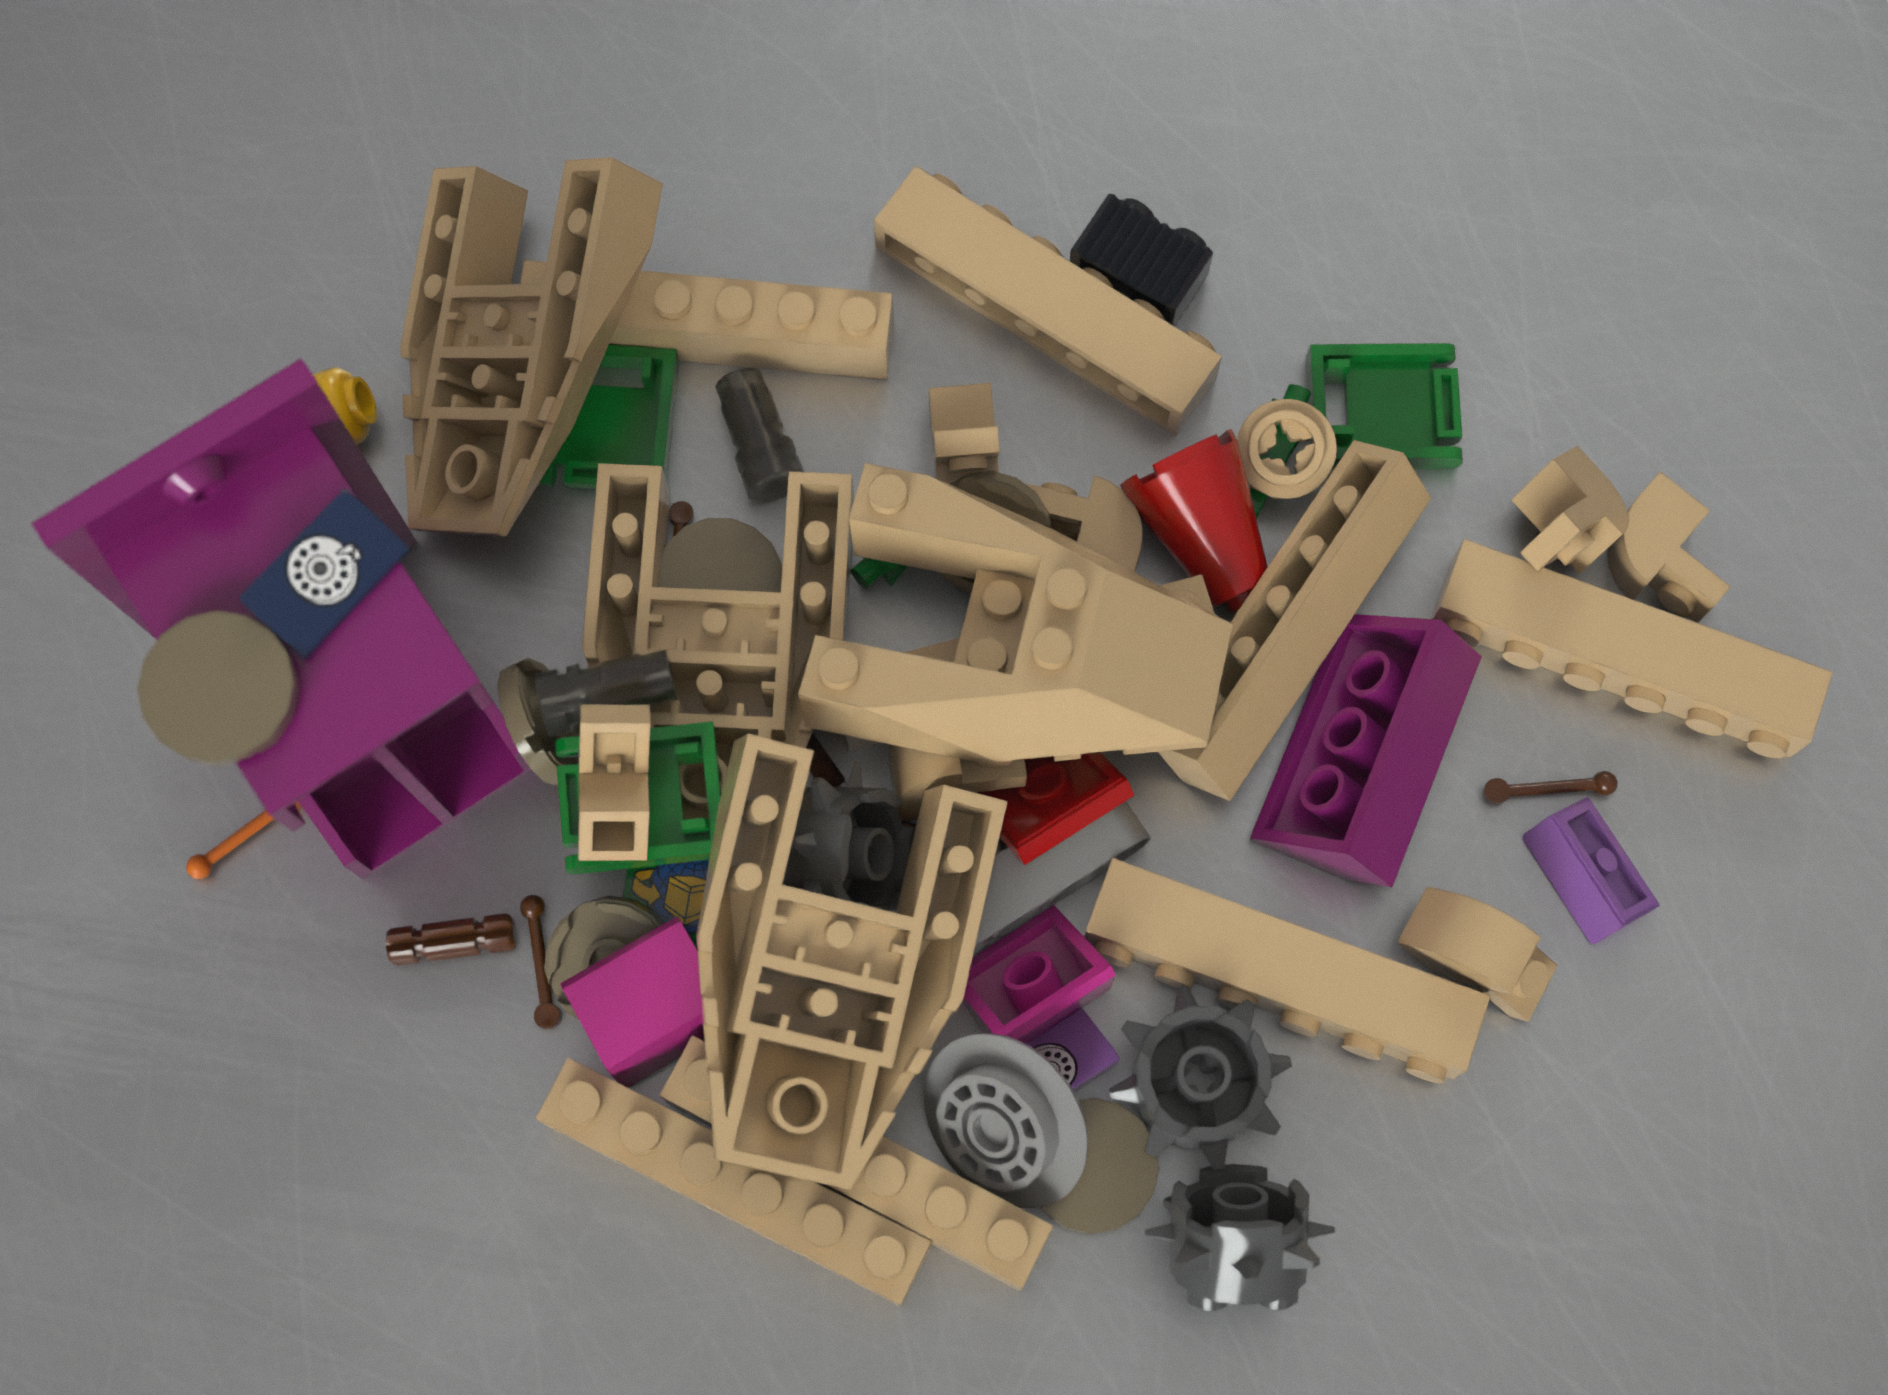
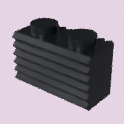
M1108 194L1072 247L1069 261L1081 269L1089 267L1097 270L1111 282L1113 289L1133 301L1141 299L1150 303L1160 311L1166 322L1175 327L1183 312L1199 291L1202 283L1205 282L1209 274L1213 252L1195 232L1183 227L1171 229L1167 223H1160L1154 217L1153 212L1142 202L1132 198L1119 200L1115 194Z

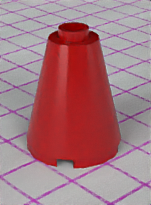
M1229 429L1219 438L1215 434L1152 465L1153 473L1140 479L1135 474L1121 483L1120 487L1128 499L1135 505L1142 520L1189 577L1203 575L1213 607L1226 602L1232 613L1240 609L1268 568L1239 443L1232 429Z

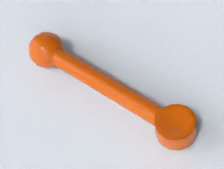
M298 801L295 802L297 809L300 810L302 806ZM265 810L205 855L196 854L191 856L186 865L188 875L194 879L208 877L212 871L213 864L273 821L274 818Z

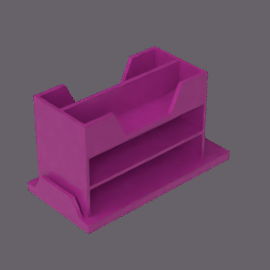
M302 358L31 523L48 550L156 640H158L161 634L185 618L213 611L247 615L268 628L239 600L240 596L344 489H348L409 548L418 543ZM401 562L307 660L302 658L277 636L291 656L293 668L297 673L300 689L294 717L275 744L260 754L256 752L249 758L240 759V762L236 763L271 817L294 832L306 824L295 805V802L298 801L343 866L361 879L530 770V767L517 750L502 713Z

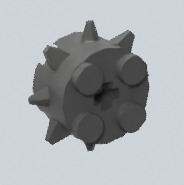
M854 762L846 787L831 786L823 778L816 777L811 787L805 788L782 885L890 911L888 906L891 904L896 892H901L915 833L914 827H903L899 811L896 808L903 803L900 796L886 788L863 787L859 762Z
M1187 986L1177 988L1174 1013L1166 1015L1156 1027L1127 1020L1121 1028L1138 1054L1132 1066V1076L1109 1088L1111 1099L1136 1104L1141 1118L1150 1127L1145 1152L1150 1156H1156L1172 1143L1183 1148H1201L1213 1170H1222L1225 1167L1228 1141L1237 1137L1244 1129L1275 1136L1281 1128L1265 1104V1100L1271 1090V1079L1292 1067V1062L1289 1056L1268 1053L1261 1036L1254 1029L1253 1031L1250 1029L1256 1006L1250 1000H1245L1228 1013H1225L1226 1010L1220 1007L1199 1006ZM1191 1063H1199L1203 1073H1214L1216 1082L1210 1084L1206 1089L1207 1093H1199L1196 1085L1187 1084L1184 1076H1187L1192 1070Z
M1226 1164L1224 1169L1216 1171L1213 1170L1212 1166L1201 1168L1199 1182L1186 1186L1178 1180L1174 1184L1172 1196L1163 1199V1206L1171 1214V1223L1145 1229V1236L1171 1242L1170 1271L1177 1283L1187 1290V1301L1189 1304L1206 1311L1223 1309L1228 1303L1240 1305L1260 1304L1269 1309L1283 1310L1298 1302V1290L1306 1283L1307 1269H1314L1320 1265V1258L1309 1247L1308 1240L1335 1233L1333 1226L1309 1221L1310 1194L1301 1182L1293 1179L1288 1188L1282 1184L1268 1181V1168L1255 1165Z

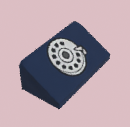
M344 489L242 593L239 600L260 621L302 658L307 660L402 561L411 549L348 489Z

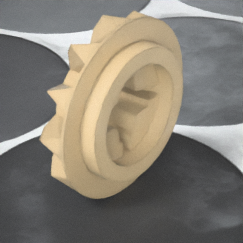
M1280 399L1263 404L1246 418L1237 436L1249 485L1251 488L1270 496L1274 500L1302 498L1324 483L1335 463L1337 445L1335 434L1329 421L1315 407L1299 400ZM1277 425H1280L1282 434H1286L1290 442L1300 441L1301 444L1308 441L1312 442V444L1304 446L1303 450L1296 453L1294 475H1291L1289 467H1285L1282 459L1271 460L1270 457L1260 459L1261 456L1267 455L1269 450L1275 448V436L1278 433Z

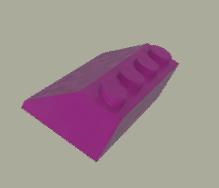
M1354 614L1317 671L1250 839L1261 846L1341 879L1393 887L1482 656L1442 620Z

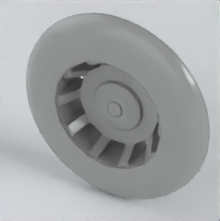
M993 1033L971 1034L958 1038L946 1045L936 1055L925 1080V1113L938 1148L957 1174L1021 1208L1043 1207L1065 1197L1075 1187L1083 1173L1087 1161L1089 1139L1082 1107L1075 1092L1062 1073L1034 1048L1014 1038Z

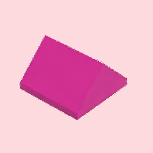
M1053 905L972 958L962 1002L982 1033L1004 1035L1027 1044L1080 1008L1085 1007L1108 992L1116 974L1112 966Z
M678 916L560 983L606 1070L617 1083L627 1088L680 1058L692 1035L705 1042L698 951Z

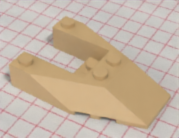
M612 157L565 160L543 284H511L528 190L478 166L433 169L400 344L401 358L410 361L411 395H402L403 417L413 421L414 455H405L409 529L421 532L507 536L576 422L651 248L663 183Z
M598 463L582 648L596 695V703L604 705H650V728L713 721L716 731L721 793L735 740L746 734H752L806 748L814 729L805 727L798 693L815 635L844 640L853 547L849 516L855 499L852 474L789 471L781 592L658 587L661 556L666 547L670 491L662 466ZM704 763L679 765L684 820L704 817L709 820Z
M868 463L864 464L849 516L854 555L972 578L975 581L953 663L815 635L798 693L805 727L997 767L1011 766L1012 760L1055 756L1054 761L1081 759V755L1084 753L1124 750L1123 755L1207 747L1231 638L1232 623L1049 527L925 474Z
M746 734L735 740L718 806L696 936L714 1159L851 1190L896 1114L893 1112L915 1074H920L933 1052L930 1049L951 1013L956 1012L963 1001L1007 801L947 785L924 790L896 913L782 885L814 751Z

